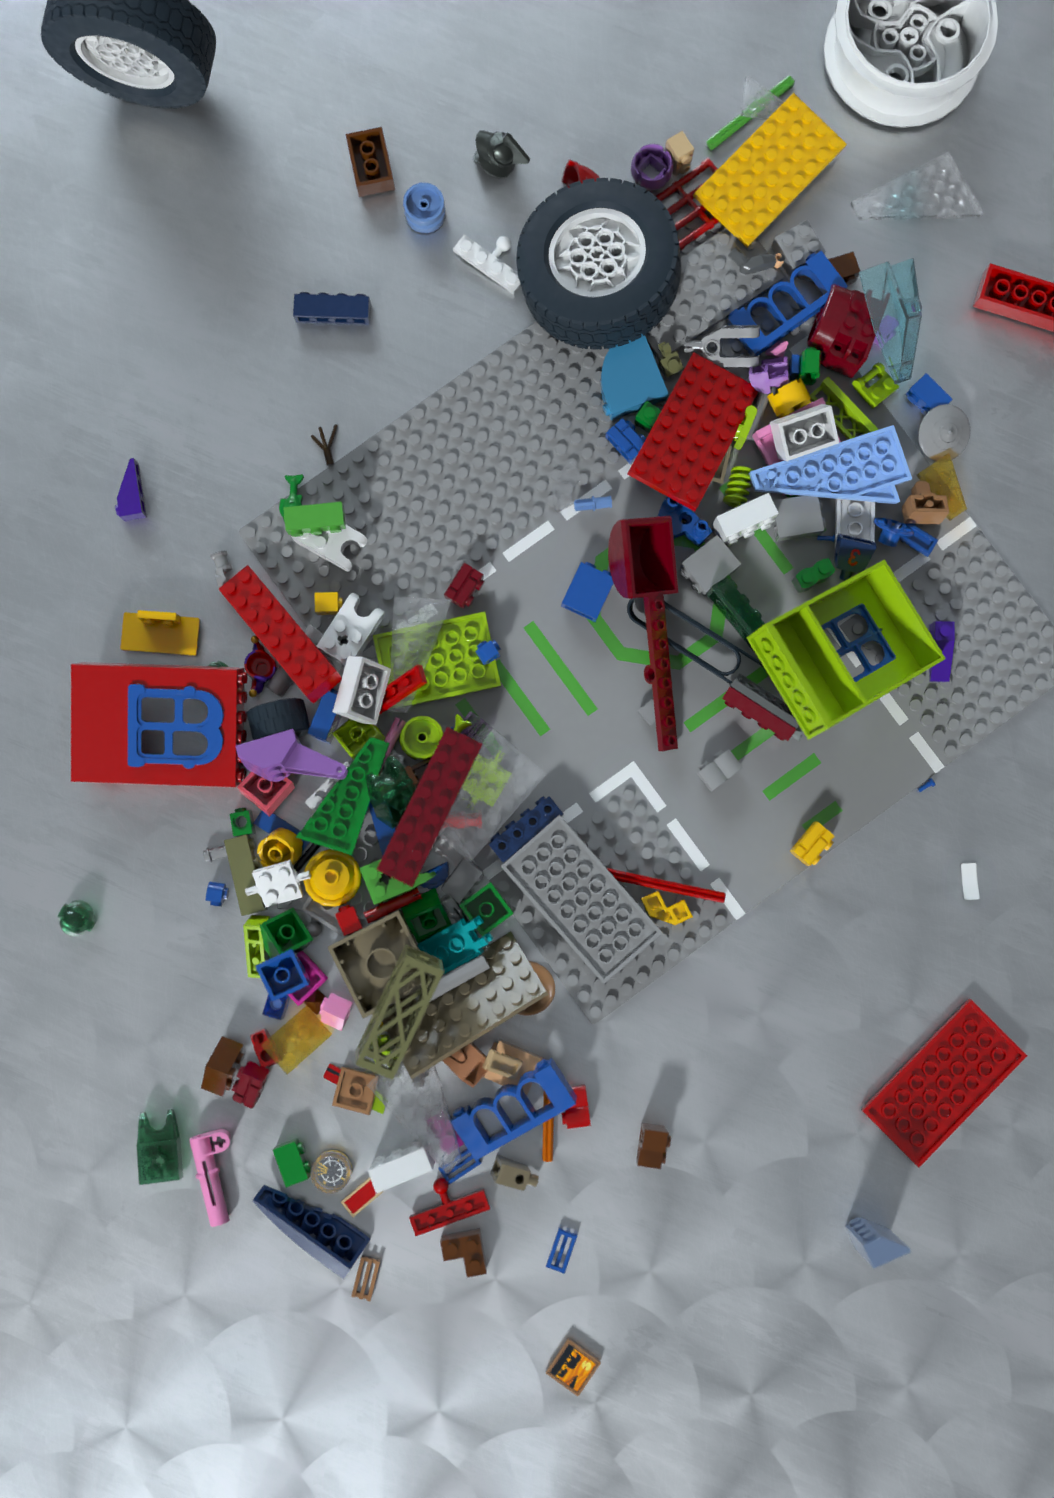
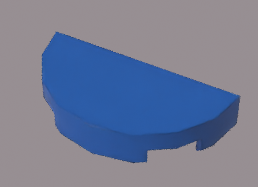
M448 861L423 872L430 873L435 871L437 875L420 886L434 889L442 885L449 875Z

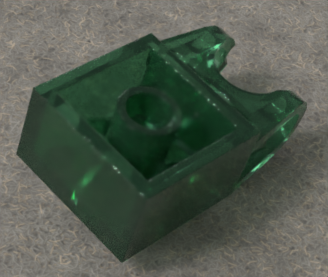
M390 755L386 758L385 769L382 774L375 776L370 772L366 776V783L376 818L393 829L399 824L416 789L413 780L408 776L402 763Z
M167 1110L166 1123L161 1130L152 1128L145 1112L140 1113L136 1144L139 1185L182 1179L181 1140L174 1110ZM159 1156L164 1160L162 1166H160L159 1162H156Z

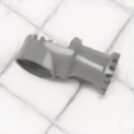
M225 550L221 551V553L218 551V553L215 552L210 555L216 566L215 579L219 588L229 580L226 573L232 570V566L229 565L226 557L227 551Z

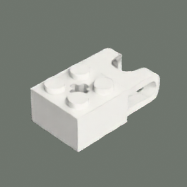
M346 525V529H341L339 533L322 531L321 535L303 533V536H291L299 545L347 572L351 570L352 564L343 555L344 549L351 544L364 547L368 542V539L363 534Z
M351 593L316 646L319 650L343 665H346L348 656H361L385 617V611L379 608L374 609L367 617L358 616L356 610L360 603V598L356 593ZM347 638L348 643L341 646V640Z

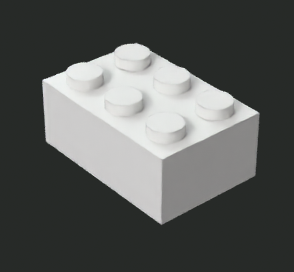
M820 404L770 422L777 456L780 460L789 461L839 443L831 405Z
M769 493L717 516L712 524L715 535H718L727 546H731L738 542L737 539L740 537L748 538L754 535V531L760 528L763 531L771 527V523L775 522V518L779 513Z
M348 656L333 712L359 723L376 725L391 669L364 657Z
M421 1140L411 1143L410 1147L405 1150L398 1148L392 1151V1154L386 1158L382 1155L373 1159L374 1162L371 1163L368 1173L377 1194L432 1171L435 1162L427 1141L421 1143Z

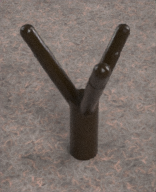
M337 424L333 427L328 445L322 427H318L322 443L314 435H311V438L323 450L327 466L334 464L331 446L338 427Z

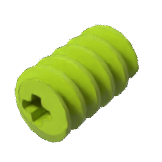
M736 466L731 469V475L727 483L728 489L725 490L726 496L723 497L725 504L736 508L743 505L741 503L748 501L743 495L750 494L745 488H751L752 486L747 481H751L749 473L754 469L744 466Z

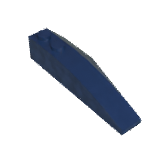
M263 1185L252 1200L294 1243L342 1279H345L371 1240L340 1216L323 1212V1209L317 1206L314 1208L304 1204L305 1201L288 1197V1194L269 1186Z

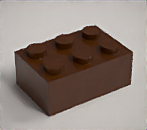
M382 127L345 134L359 197L395 190Z

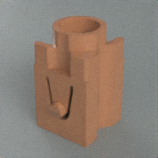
M473 1042L442 1060L463 1082L471 1087H474L488 1072V1070L482 1068L487 1056Z

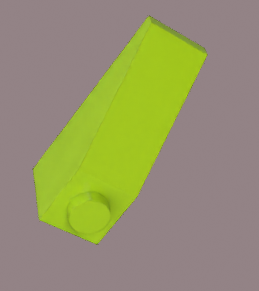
M251 915L243 925L248 977L261 978L255 966L269 959V955L264 949L260 924L269 920L270 916Z

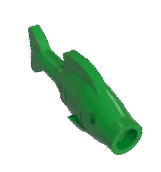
M303 474L295 476L285 475L286 481L290 484V495L287 499H280L279 511L283 519V507L302 506L303 496L297 495L298 484L304 479Z

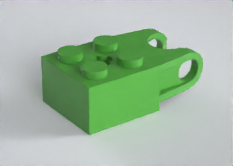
M381 859L360 868L374 905L407 893L437 875L435 871L420 873L412 888L392 877L388 884L381 882L384 874L376 870Z

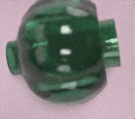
M83 900L72 901L69 905L64 904L57 916L60 918V928L70 936H80L86 931L91 932L96 924L93 921V908Z

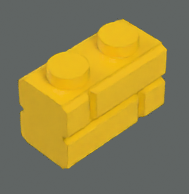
M815 821L791 848L790 852L806 866L816 865L821 859V852L824 849L827 851L833 845L832 839L835 836L823 825Z

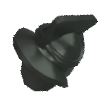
M480 130L477 133L475 139L477 151L474 154L473 161L481 165L482 169L489 175L500 179L505 178L514 170L515 164L529 163L530 157L510 133H492L485 130Z

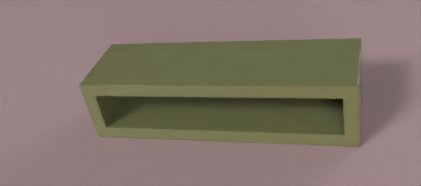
M243 835L224 840L241 916L268 910L258 893L247 896L245 888L256 886L252 872L260 868L259 858L255 857L253 850L256 849L254 838H251L250 835Z

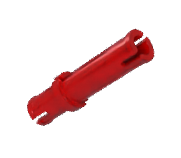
M416 887L384 904L381 902L379 906L363 913L368 924L383 916H388L391 912L422 899Z

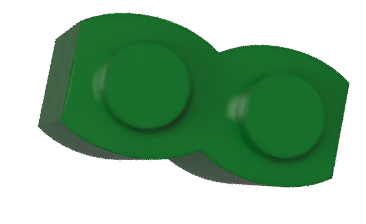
M810 347L801 353L797 381L801 378L804 385H814L816 383V378L820 376V350Z
M829 558L822 559L816 562L813 567L801 570L792 579V583L798 593L806 592L815 584L826 581L836 570Z

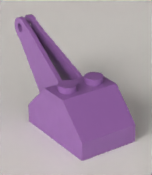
M293 729L236 745L238 757L247 770L270 782L282 781L285 777L290 776L291 773L340 780L346 778L348 774L344 764L301 745Z

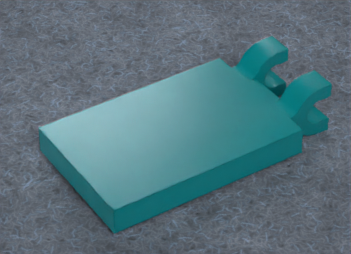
M479 915L468 923L463 918L417 945L420 951L442 960L444 975L481 955L484 952L482 947L489 944L494 938L490 932L481 938L477 936L474 929L483 923Z

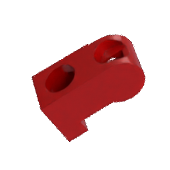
M266 1028L250 1035L253 1048L261 1066L268 1068L283 1061Z

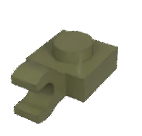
M663 341L658 344L663 356L658 360L666 377L684 369L677 351H672L668 342Z

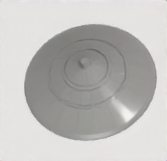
M943 404L934 407L924 416L919 427L918 439L922 451L934 461L946 462L953 460L963 452L968 444L970 424L965 413L954 405Z

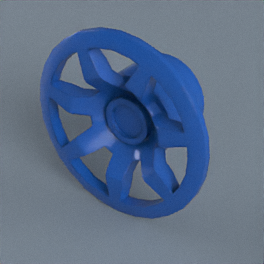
M882 517L874 519V523L882 528L878 539L882 544L896 547L900 536L914 535V531L909 526L905 525V527L900 528L903 526L901 522Z

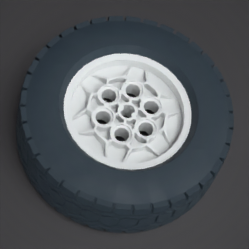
M47 0L41 26V40L44 48L51 58L69 74H72V76L80 81H84L83 83L90 87H96V90L105 94L109 93L110 96L115 98H123L124 101L136 102L139 105H149L156 108L187 107L203 98L209 84L215 57L216 35L212 25L208 22L209 20L196 6L191 5L192 3L188 0Z
M594 178L583 180V184L580 181L569 184L570 188L565 186L557 190V194L554 192L545 201H542L535 208L536 211H533L521 231L517 246L516 263L526 304L535 320L547 333L574 347L576 345L578 348L588 349L589 346L590 349H602L604 346V349L615 348V344L618 347L628 344V340L633 342L641 338V334L644 336L651 331L653 326L656 327L663 317L666 316L676 298L681 279V257L679 238L674 221L666 207L656 196L649 191L647 192L645 188L639 185L635 186V183L625 180L622 183V179L610 178V181L608 178H597L595 182Z

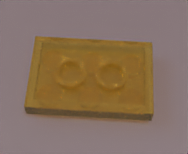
M306 1005L261 1046L284 1073L288 1075L332 1034Z

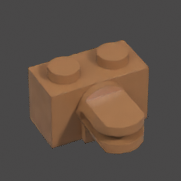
M918 481L911 489V495L901 507L904 523L941 524L950 512L947 497L931 493L930 485L925 481Z

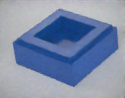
M792 355L789 361V376L791 380H795L799 374V355Z

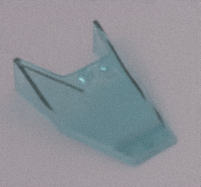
M914 258L892 266L888 261L859 272L873 330L894 384L911 379L922 317V304L919 299Z

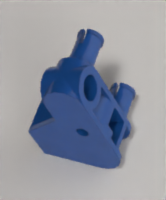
M669 497L663 500L657 517L671 516L673 538L676 539L684 535L698 547L705 542L712 533L708 523Z

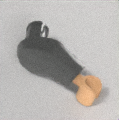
M736 247L728 255L740 267V272L745 275L773 267L778 269L784 263V261H778L782 256L780 253H777L775 256L774 254H766L747 258Z

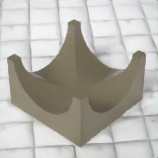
M398 910L327 947L363 1019L373 1014L405 944L420 950L402 910ZM414 967L403 974L401 980L415 972L417 968ZM425 972V981L429 976L427 972ZM420 975L399 988L400 999L421 988ZM394 994V996H393V998H392L390 1004H392V1003L395 1002V994Z

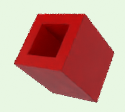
M348 904L338 909L339 912L335 916L344 936L363 929L354 906L350 907Z

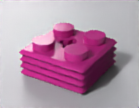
M299 951L296 955L302 962L310 979L309 985L288 994L297 1005H301L328 979L304 951Z

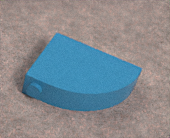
M641 334V338L633 342L628 340V344L619 347L615 344V348H610L604 359L600 387L604 402L603 410L606 416L609 415L611 421L640 410L646 401L654 405L667 400L669 393L647 339L643 334Z

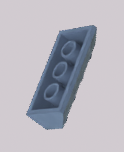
M855 1218L845 1226L855 1249L873 1269L911 1252L910 1248L889 1228L867 1219Z

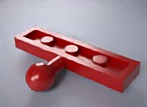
M444 1178L436 1179L433 1183V1189L436 1193L440 1194L443 1204L409 1216L415 1236L490 1210L484 1189L450 1201L447 1193L449 1188L447 1180Z

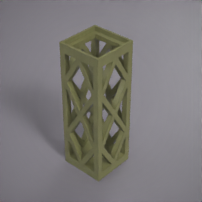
M405 944L355 1051L356 1066L391 1080L394 1079L444 973L441 959ZM414 967L417 968L415 972L401 980L403 974ZM425 972L429 973V976L426 981ZM420 975L421 988L400 1002L399 988ZM395 994L396 1005L387 1010ZM418 997L414 1005L401 1013V1008ZM397 1011L396 1017L379 1028L382 1020ZM410 1014V1017L403 1029L402 1019ZM398 1022L399 1034L381 1047H378L377 1036ZM397 1042L392 1052L387 1055L382 1054L383 1051ZM371 1043H373V1050L369 1048ZM365 1056L374 1059L375 1062L366 1059Z

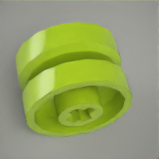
M428 716L411 718L404 725L400 733L402 750L407 756L415 760H425L432 757L443 736L442 728L436 720ZM423 734L425 736L424 741H420L418 736Z

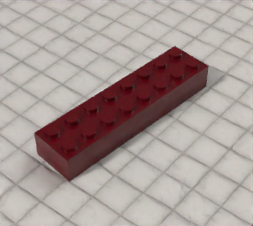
M449 727L446 728L376 869L377 871L412 888L414 887L482 748V743Z

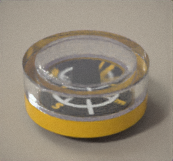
M329 1150L319 1155L311 1168L313 1184L324 1193L339 1192L347 1185L352 1175V1165L349 1158L337 1150Z

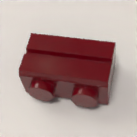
M464 563L444 593V597L462 609L466 605L470 607L475 599L473 594L476 590L480 591L485 583L483 580L484 574Z
M248 1061L245 1067L241 1066L236 1076L239 1080H236L232 1087V1091H234L233 1100L240 1104L243 1103L244 1106L251 1109L254 1108L261 1096L270 1072L269 1069L258 1066L257 1063Z

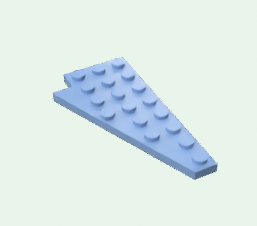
M894 425L789 461H781L753 470L749 473L754 490L757 492L889 504L900 502L895 485L912 480Z

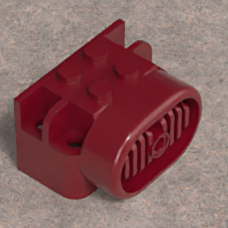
M833 284L830 287L826 304L816 314L807 339V346L821 351V364L824 367L853 378L869 356L891 293L887 292L882 300L872 297L873 290L871 289L865 294L858 290L851 291Z

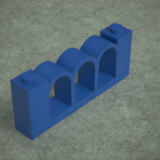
M822 251L817 254L814 252L806 258L805 266H800L793 271L789 282L783 281L774 284L769 291L768 298L758 297L752 300L748 305L747 311L744 307L740 310H733L728 315L727 325H757L751 317L752 310L757 307H763L770 311L780 327L767 336L760 330V337L738 338L750 356H759L820 312L823 305L826 304L831 285L836 284L846 289L848 285ZM800 276L811 278L823 294V296L810 305L794 284V280ZM775 293H788L802 311L787 321L773 302L772 296Z
M553 1058L543 1059L536 1064L534 1071L526 1072L520 1077L517 1086L514 1084L503 1085L497 1090L494 1099L484 1097L478 1099L472 1108L468 1105L454 1110L450 1123L476 1161L576 1105L577 1096ZM528 1082L539 1084L549 1097L551 1103L536 1111L524 1093L522 1086ZM506 1095L515 1097L528 1116L513 1124L501 1106L499 1099ZM480 1109L491 1110L497 1116L504 1129L490 1137L477 1118L476 1112Z

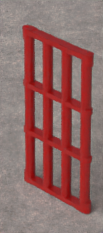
M706 158L698 167L678 181H674L671 186L656 196L657 199L663 201L677 191L682 197L667 208L670 215L686 204L693 209L691 213L675 223L677 231L698 216L704 222L703 225L679 241L680 251L719 223L715 217L709 219L704 213L707 209L703 205L698 207L693 201L694 193L704 183L688 194L682 189V186L709 168L713 174L718 170L709 158Z

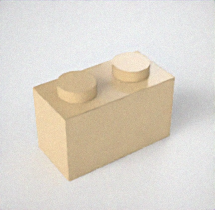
M681 131L666 140L664 152L668 151L671 155L673 162L672 173L674 176L680 173L684 174L690 169L694 153V147L684 132Z

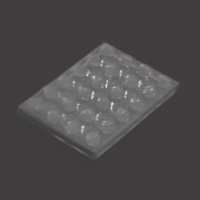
M489 724L474 739L482 743V748L439 834V837L469 863L547 775Z

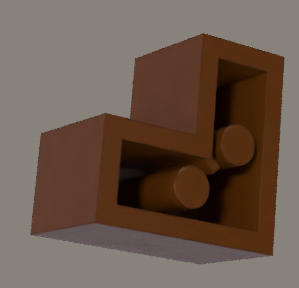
M223 1036L221 1037L205 1066L201 1089L221 1097L224 1096L226 1090L230 1091L234 1083L233 1077L237 1070L235 1067L237 1064H241L245 1053H242L244 1044Z
M641 1123L636 1158L637 1166L661 1169V1165L665 1164L666 1147L669 1148L671 1143V1136L665 1126Z
M480 1228L441 1235L440 1243L444 1261L463 1258L467 1278L487 1274V1264Z

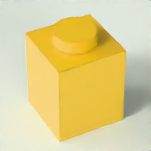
M315 593L316 614L337 615L343 605V598H340L339 593Z

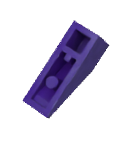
M134 458L129 459L117 495L118 505H115L117 516L124 521L147 518L139 463Z
M935 621L929 625V632L946 659L929 669V682H949L955 643V622Z

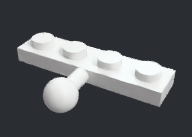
M463 234L453 248V252L514 295L521 285L518 273L498 259L503 251L510 249L511 240L507 236L499 237L496 243L497 247L491 254Z

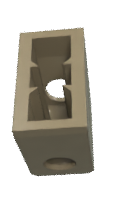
M500 1155L496 1156L490 1173L495 1183L524 1191L527 1185L535 1188L539 1180V1176L531 1174L527 1165Z

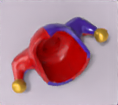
M255 635L251 637L253 651L246 656L244 661L245 671L252 679L251 690L249 691V696L252 698L263 691L265 681L271 679L276 671L275 660L265 652L263 646L259 643V638Z

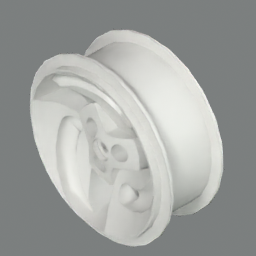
M837 0L836 10L827 27L824 43L825 67L834 89L848 106L861 116L879 124L911 127L922 126L941 119L957 108L970 93L979 71L988 61L996 43L998 30L995 0ZM939 4L946 12L937 17L925 6ZM876 6H883L886 10V15L877 17L873 14L872 10ZM850 26L873 30L870 45L858 39ZM940 30L947 31L951 37L943 36ZM933 67L932 82L914 83V78L922 76ZM889 74H900L902 81L889 76Z

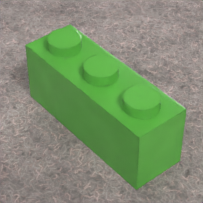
M342 502L283 507L285 530L288 535L293 537L303 536V533L319 535L322 534V531L339 533L341 529H346L345 511Z

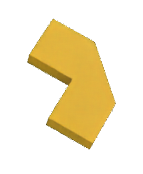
M659 890L640 898L650 917L673 925L693 917L685 899L666 907Z

